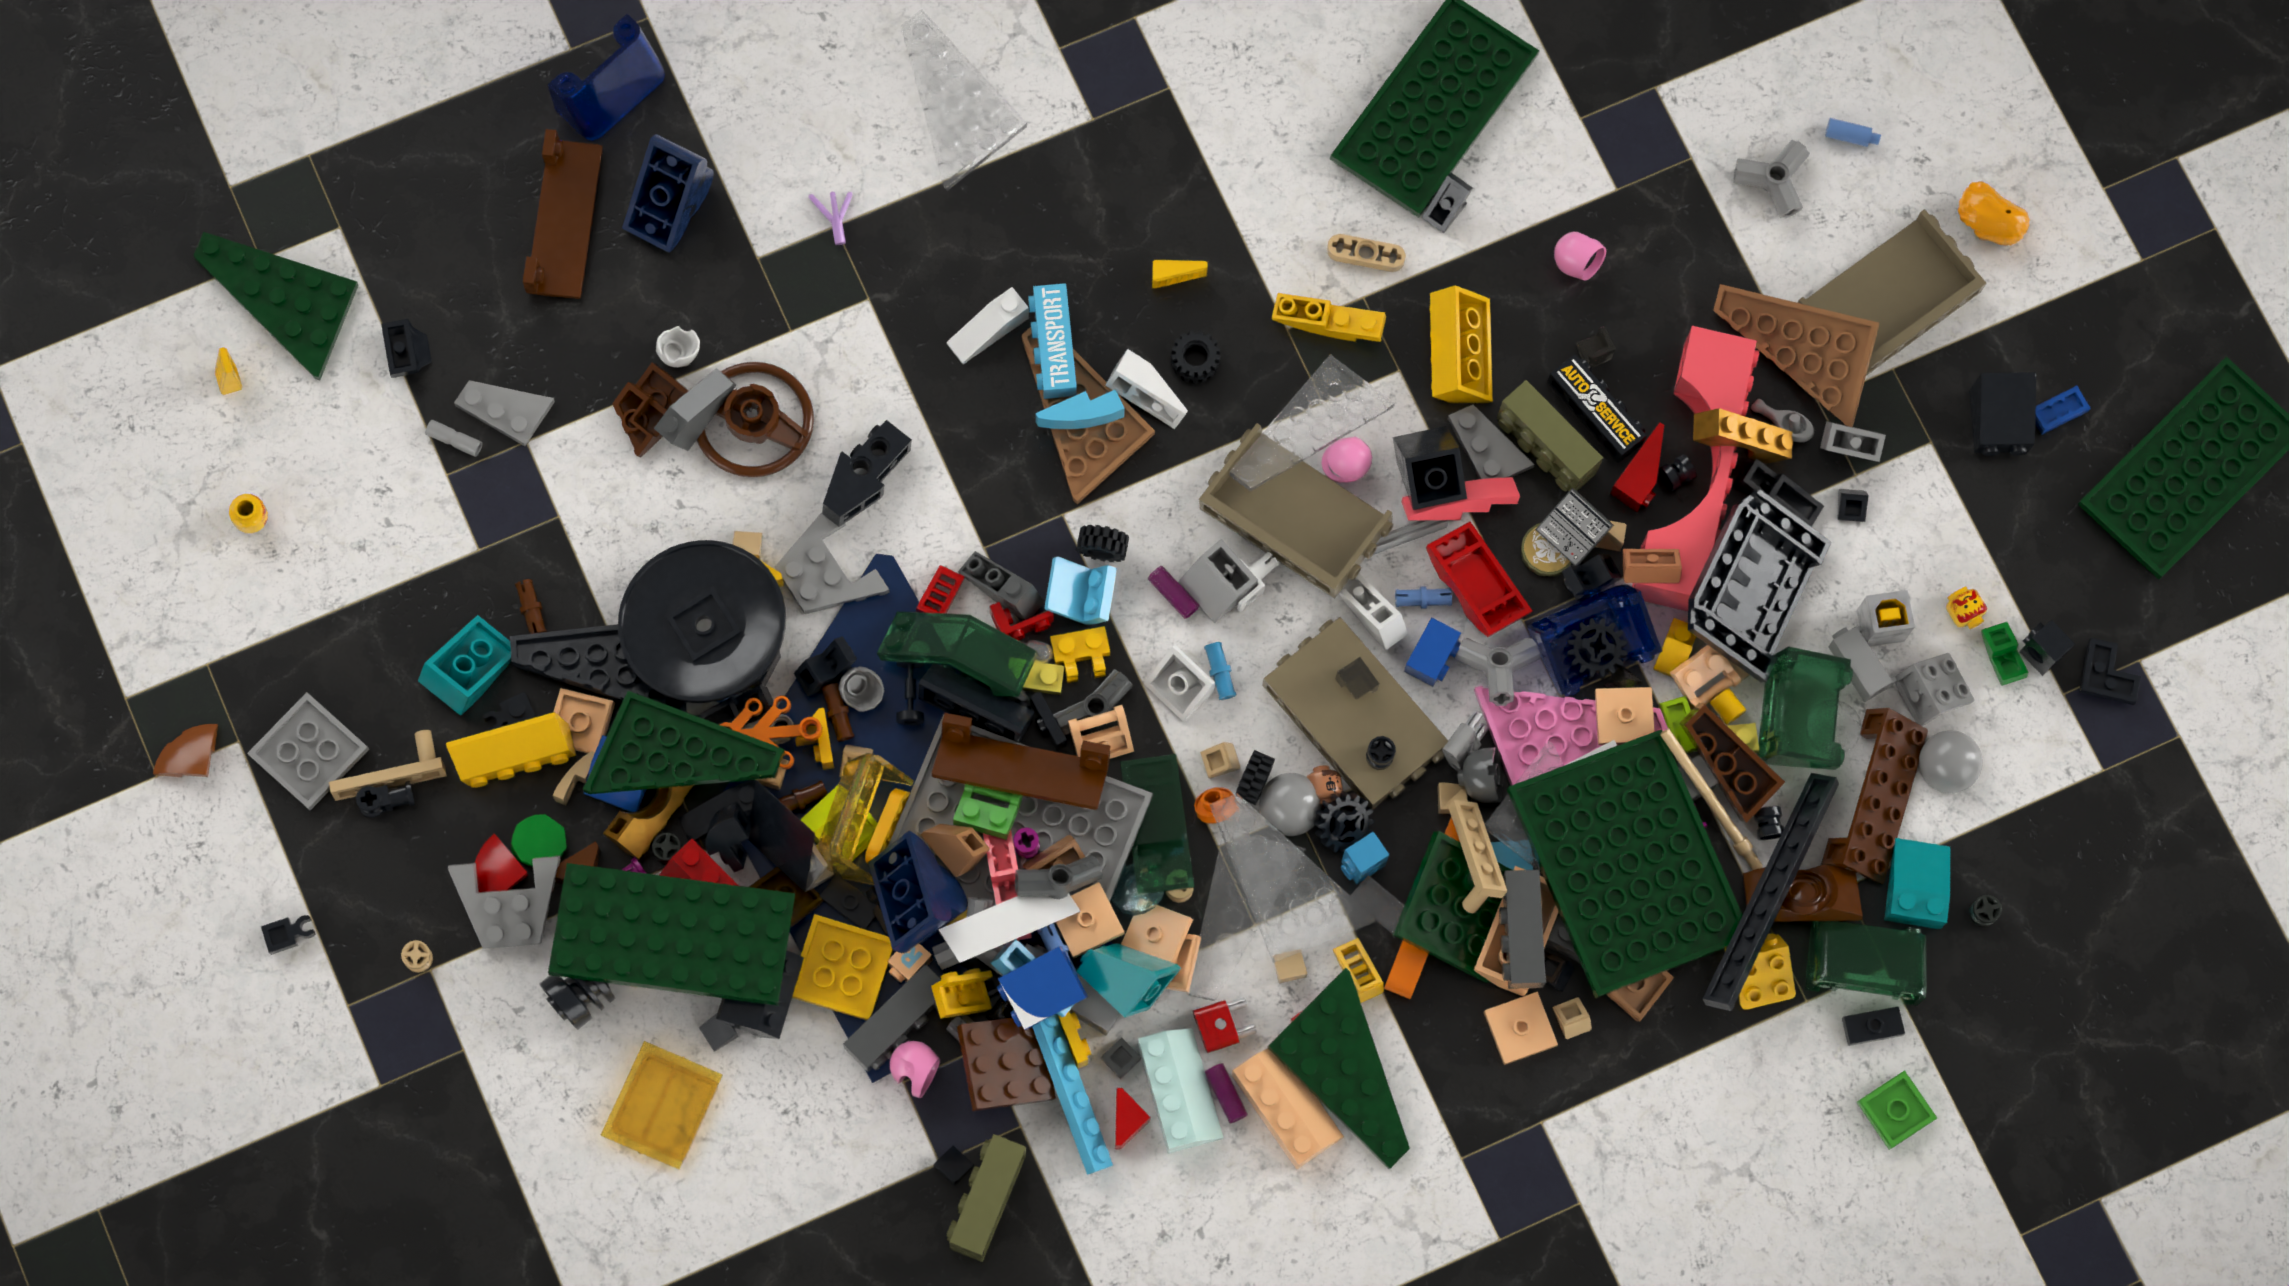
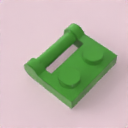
M965 784L964 792L953 818V825L971 827L977 832L1007 840L1023 796ZM976 793L1010 804L1008 808L973 799V795Z

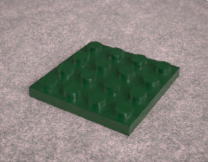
M1435 831L1393 935L1485 983H1491L1474 971L1502 898L1488 896L1476 913L1467 912L1463 908L1462 902L1475 885L1461 843L1440 831ZM1498 862L1502 876L1505 871H1512V869Z

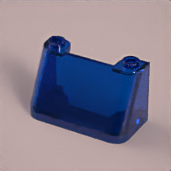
M628 14L621 18L613 29L614 38L621 47L582 81L575 74L564 72L548 84L554 109L582 137L588 140H597L602 137L664 80L663 65L637 22Z
M1627 584L1617 585L1527 625L1530 637L1536 642L1540 657L1559 694L1570 696L1580 691L1579 687L1584 684L1583 679L1589 677V672L1587 671L1582 675L1579 674L1581 668L1579 665L1576 667L1571 666L1574 657H1567V652L1573 649L1567 646L1568 640H1575L1571 636L1572 630L1580 632L1578 626L1581 622L1589 626L1591 618L1594 619L1595 624H1599L1603 618L1607 627L1615 623L1613 631L1616 633L1622 630L1623 635L1620 637V641H1627V646L1621 648V650L1627 652L1626 658H1619L1622 662L1632 659L1635 661L1639 660V663H1647L1655 659L1656 654L1662 652L1640 590ZM1595 632L1586 634L1582 637V639L1591 638L1592 636H1594ZM1605 634L1609 643L1614 644L1612 639ZM1599 639L1593 647L1595 659L1601 651ZM1580 654L1583 660L1589 663L1586 656L1584 654ZM1612 658L1610 660L1604 659L1599 663V666L1609 663Z

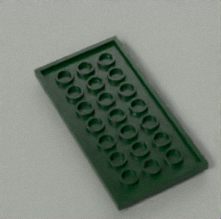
M1445 0L1332 152L1330 160L1419 218L1437 194L1446 177L1460 163L1536 59L1540 50L1463 0Z
M2226 356L2078 505L2159 580L2289 450V414Z
M567 863L548 975L778 1006L795 893Z

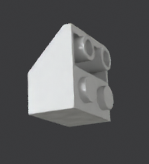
M1221 539L1198 558L1178 583L1199 604V607L1208 617L1216 623L1238 605L1241 599L1257 587L1258 579Z

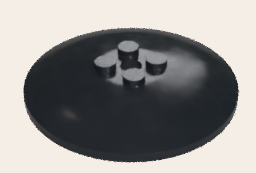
M698 540L678 544L650 559L641 567L629 583L623 595L618 614L620 645L627 662L635 674L647 686L661 695L689 703H707L723 700L753 685L765 674L776 659L786 630L784 598L770 570L757 557L743 548L714 540ZM709 619L712 622L710 629L707 631L697 630V624L700 620Z

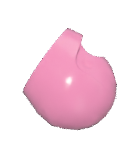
M1570 232L1562 236L1554 250V259L1558 268L1563 273L1581 280H1588L1594 276L1606 256V248L1599 241L1579 232ZM1596 252V256L1593 262L1587 269H1585L1586 264L1593 256V254Z
M1355 436L1335 441L1326 449L1322 457V468L1325 475L1337 483H1350L1361 479L1372 465V453L1369 446ZM1329 466H1330V468L1332 469V471H1333L1334 473H1336L1337 475H1339L1340 477L1334 475V474L1331 472V470L1329 469Z
M908 1041L902 1043L894 1050L890 1059V1071L897 1083H901L906 1076L909 1077L912 1081V1095L921 1098L934 1079L940 1064V1058L923 1042Z

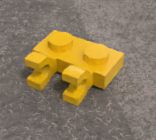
M1105 626L1050 636L1055 665L1064 664L1067 683L1078 681L1076 662L1089 659L1092 661L1095 678L1106 676L1103 657L1110 656V648Z

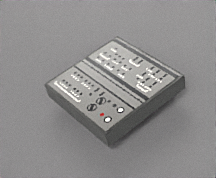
M1572 488L1535 530L1574 566H1578L1614 525Z

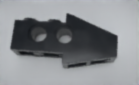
M888 420L881 426L876 425L868 434L869 439L863 445L858 444L850 453V457L843 451L839 455L822 509V514L838 527L882 498L884 495V484L881 482L911 451L912 439ZM875 449H881L885 452V454L882 456H877L873 454L872 451ZM858 468H863L867 471V473L864 475H858L854 472V470Z

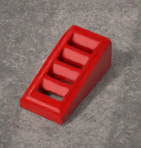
M940 565L916 608V614L941 626L965 576ZM942 574L955 580V584L952 585L941 580ZM937 584L951 590L950 593L948 594L940 589H937ZM932 593L945 598V602L931 597ZM930 602L941 607L940 611L927 606V603Z

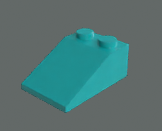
M477 615L424 663L418 682L461 716L484 694L511 663L510 641Z
M1895 838L1884 920L1941 929L1947 923L1950 901V847Z

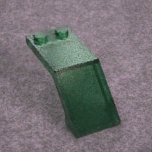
M897 611L877 655L881 661L949 664L987 684L993 695L1019 697L1038 653L1031 647L971 615Z
M1176 754L1120 761L1124 783L1153 793L1132 846L1138 895L1194 888Z

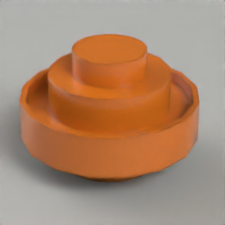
M1223 787L1206 790L1198 796L1194 804L1198 818L1208 824L1220 823L1228 819L1235 812L1237 806L1233 793Z

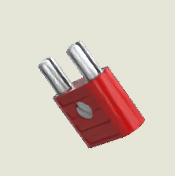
M1244 997L1228 1003L1226 1000L1193 1010L1194 1019L1207 1053L1240 1043L1239 1039L1256 1034L1257 1030L1254 1029V1024L1236 1029L1230 1014L1232 1011L1247 1007Z

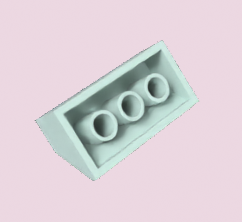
M1193 1028L1163 1031L1138 1038V1048L1168 1154L1223 1139Z

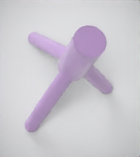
M832 191L830 193L833 216L813 194H810L809 199L832 224L835 245L845 244L842 220L850 203L852 192L847 193L839 213L835 192Z

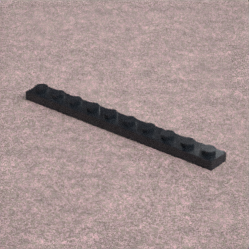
M1815 773L1810 774L1703 997L1706 1006L1732 1011L1839 786L1837 777Z

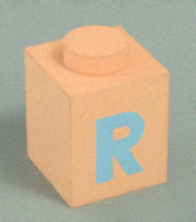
M920 944L907 953L896 951L888 960V965L891 968L889 973L900 983L903 980L907 982L925 964L928 965L933 960L932 954Z

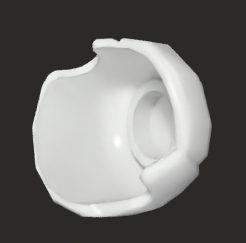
M677 326L662 332L657 338L656 353L668 366L675 368L688 366L698 354L700 340L694 330L684 331Z

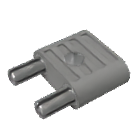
M1474 711L1465 724H1460L1442 749L1448 763L1457 771L1463 769L1466 757L1480 748V740L1489 729L1487 725L1481 723L1476 731L1473 730L1482 718V714L1478 711Z

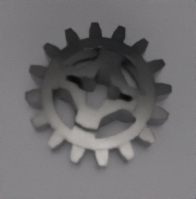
M1593 618L1589 620V626L1582 622L1579 623L1580 632L1576 630L1571 632V636L1575 640H1568L1567 646L1573 648L1567 652V657H1574L1571 666L1576 667L1579 665L1581 667L1579 670L1580 675L1585 671L1589 672V679H1593L1595 673L1599 674L1600 679H1604L1606 671L1613 676L1616 672L1614 666L1621 668L1623 665L1622 660L1619 658H1626L1627 652L1621 650V648L1627 646V641H1620L1623 631L1615 633L1613 631L1615 623L1607 627L1603 618L1599 624H1595ZM1595 632L1594 636H1592L1591 638L1582 639V637L1586 634ZM1605 634L1612 639L1614 644L1609 643ZM1599 639L1601 651L1595 659L1593 647ZM1580 654H1584L1589 663L1585 662ZM1612 658L1609 663L1599 666V663L1604 659L1610 660Z
M1341 791L1340 798L1335 794H1331L1330 803L1322 801L1325 807L1324 810H1316L1320 820L1314 821V825L1320 829L1315 832V835L1321 838L1320 842L1323 845L1329 847L1334 852L1340 850L1344 853L1345 849L1364 838L1365 834L1372 833L1368 829V825L1374 824L1375 820L1368 816L1373 813V809L1367 806L1368 801L1362 797L1360 798L1354 792L1348 794L1345 791Z

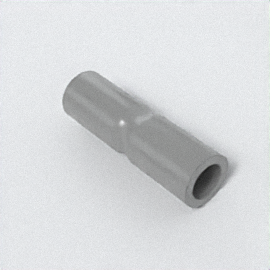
M435 420L429 422L425 431L426 435L445 444H451L454 448L474 457L479 454L483 443L461 432H456L454 429Z

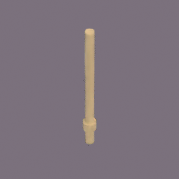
M1669 728L1661 732L1660 736L1734 842L1733 848L1738 855L1744 857L1752 870L1762 868V863L1752 850L1753 845L1747 837L1742 836Z

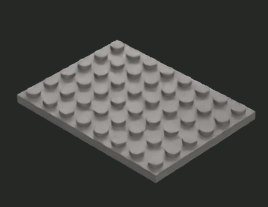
M943 717L888 847L908 831L920 837L929 847L928 843L921 836L923 831L939 824L953 825V818L964 792L965 784L932 777V769L942 738ZM972 725L973 736L1023 745ZM1106 776L1097 810L1023 796L1011 828L1012 838L1014 839L1015 833L1021 828L1033 829L1039 837V854L1067 835H1071L1078 843L1085 857L1092 855L1094 858H1097L1103 875L1102 879L1070 891V896L1100 882L1110 902L1153 793ZM976 793L973 795V799L1008 808L1010 804ZM977 832V834L984 841L983 833ZM1027 838L1022 840L1026 848L1031 847V842ZM930 848V850L936 858L938 865L948 870L944 862L939 858V856L934 852V850ZM1015 850L1018 869L1025 870L1023 864L1032 858L1025 859L1019 856ZM986 854L973 870L955 878L963 888L967 902L969 897H981L993 900V906H995L996 902ZM1054 923L1061 940H1064L1056 923Z

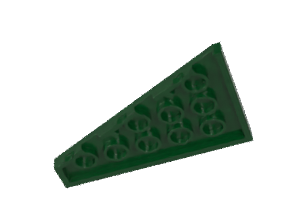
M203 232L193 255L195 260L314 379L320 381L359 286L358 282Z
M627 691L583 790L587 794H601L774 778L785 751L780 747Z
M1344 968L1267 1047L1388 1169H1391L1410 1147L1351 973L1347 968Z

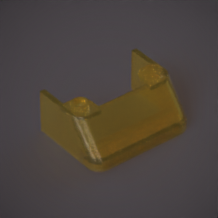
M866 753L851 758L844 765L839 786L819 843L816 845V848L828 864L826 869L842 879L874 885L872 875L854 864L852 859L879 782L884 780L911 786L914 782L913 779L879 755Z

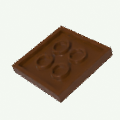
M1013 1018L966 1023L957 1026L973 1111L1046 1102L1056 1099L1053 1081L1033 1027L1024 1030L1023 1026L1018 1027Z

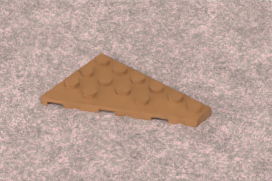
M1720 284L1713 311L1726 320L1745 338L1756 340V348L1771 359L1782 371L1794 379L1798 385L1813 398L1817 399L1846 426L1853 427L1880 323Z
M1030 327L1022 334V341L1037 385L1036 374L1041 373L1040 364H1035L1033 348L1038 347V338H1032ZM1073 349L1077 395L1086 391L1089 399L1093 400L1113 391L1105 386L1107 382ZM1038 390L1044 409L1071 398L1044 399L1043 390ZM1119 394L1118 396L1125 408L1123 418L1090 428L1051 429L1069 489L1076 504L1080 503L1155 435V430Z

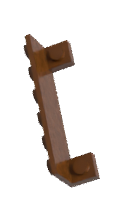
M545 130L542 150L545 168L532 254L531 257L526 256L523 285L527 294L581 298L603 152L602 145L559 140L557 130Z
M1890 708L1866 709L1859 735L1866 739H1876L1848 837L1828 838L1821 862L1822 865L1849 868L1877 884H1884L1893 854L1895 838L1899 834L1918 768L1920 751L1927 737V728Z
M944 713L942 738L932 769V777L1097 810L1109 768L1111 746L1083 740L1080 757L973 736L972 718Z

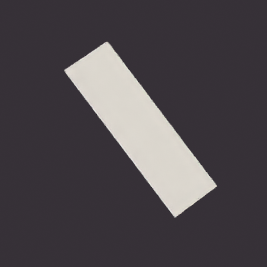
M1055 880L1056 883L1062 884L1061 881ZM1070 894L1063 899H1053L1048 895L1017 896L938 930L960 963L1081 911Z

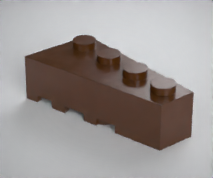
M1698 703L1680 722L1695 749L1717 779L1718 786L1740 821L1747 823L1785 783L1705 704Z

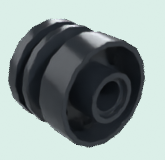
M549 975L539 984L549 996L546 1000L564 1021L568 1019L577 1030L592 1019L591 1013L586 1007L589 1003H592L600 1010L605 1008L597 998L600 994L610 1003L616 999L609 983L574 978H566L564 980L559 976Z

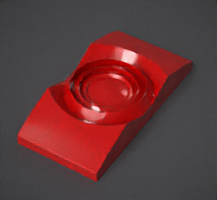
M1471 521L1426 546L1430 560L1439 578L1453 590L1460 601L1465 616L1485 636L1490 637L1531 614L1532 609Z

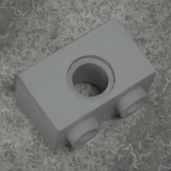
M1826 421L1820 448L1879 462L1886 435Z

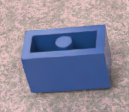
M1431 617L1406 663L1404 672L1434 687L1437 679L1442 682L1450 668L1445 665L1450 656L1455 658L1461 642L1458 640L1461 632Z

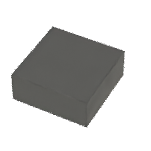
M1121 1037L1101 1056V1059L1121 1079L1141 1060V1057Z

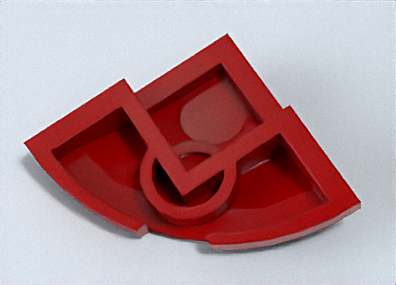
M495 834L485 842L476 857L475 863L479 892L510 890L528 876L527 871Z

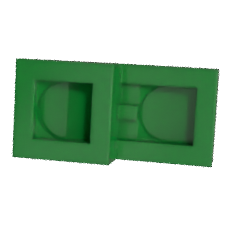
M2008 622L1982 629V638L2001 686L2027 678L2029 672L2017 650L2019 644Z

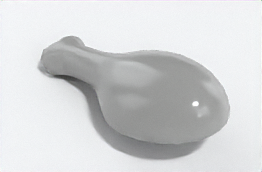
M1756 399L1751 406L1753 412L1764 415L1776 427L1791 431L1794 442L1809 441L1814 435L1812 423L1798 412L1775 410L1766 405L1761 399Z

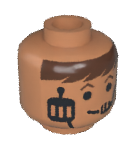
M1326 765L1313 768V772L1307 775V778L1313 784L1316 794L1320 799L1322 809H1324L1322 801L1330 803L1331 794H1335L1340 798L1341 791H1343L1341 775L1335 770H1330V767Z

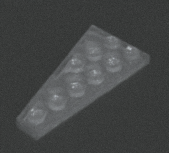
M1330 354L1230 470L1229 476L1251 492L1394 408L1395 403Z
M1223 830L1201 928V940L1189 992H1187L1188 996L1211 1001L1216 1000L1306 848Z

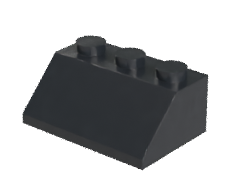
M787 950L778 1006L722 998L716 1020L760 1038L780 1039L804 957Z

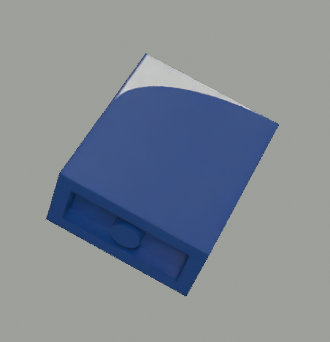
M1062 946L998 978L1001 983L997 986L999 993L1004 1001H1010L1014 1009L1010 1012L1016 1025L1018 1027L1023 1026L1024 1030L1088 998Z

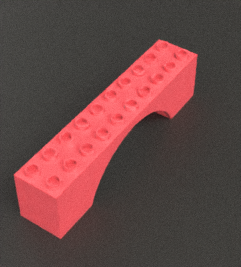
M1692 326L1683 346L1673 394L1681 399L1694 414L1720 408L1746 416L1749 404L1746 399L1748 392H1751L1754 376L1751 375L1759 357V351L1755 350L1757 341ZM1710 446L1712 476L1706 497L1691 513L1681 520L1666 527L1648 531L1640 549H1679L1682 567L1680 582L1633 583L1630 598L1688 612V599L1721 532L1717 528H1720L1721 521L1724 520L1727 510V504L1724 503L1732 486L1733 478L1728 477L1731 476L1732 469L1736 466L1738 453L1735 452L1736 446Z

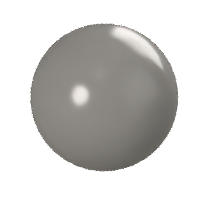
M1942 731L1933 735L1925 742L1920 751L1919 769L1922 777L1932 788L1940 792L1958 793L1968 789L1976 782L1982 770L1983 760L1978 745L1971 737L1959 731Z
M1284 773L1271 779L1262 790L1259 800L1260 814L1266 825L1274 832L1285 836H1297L1309 831L1315 826L1314 821L1320 818L1316 810H1322L1320 799L1311 781L1306 776L1297 773Z

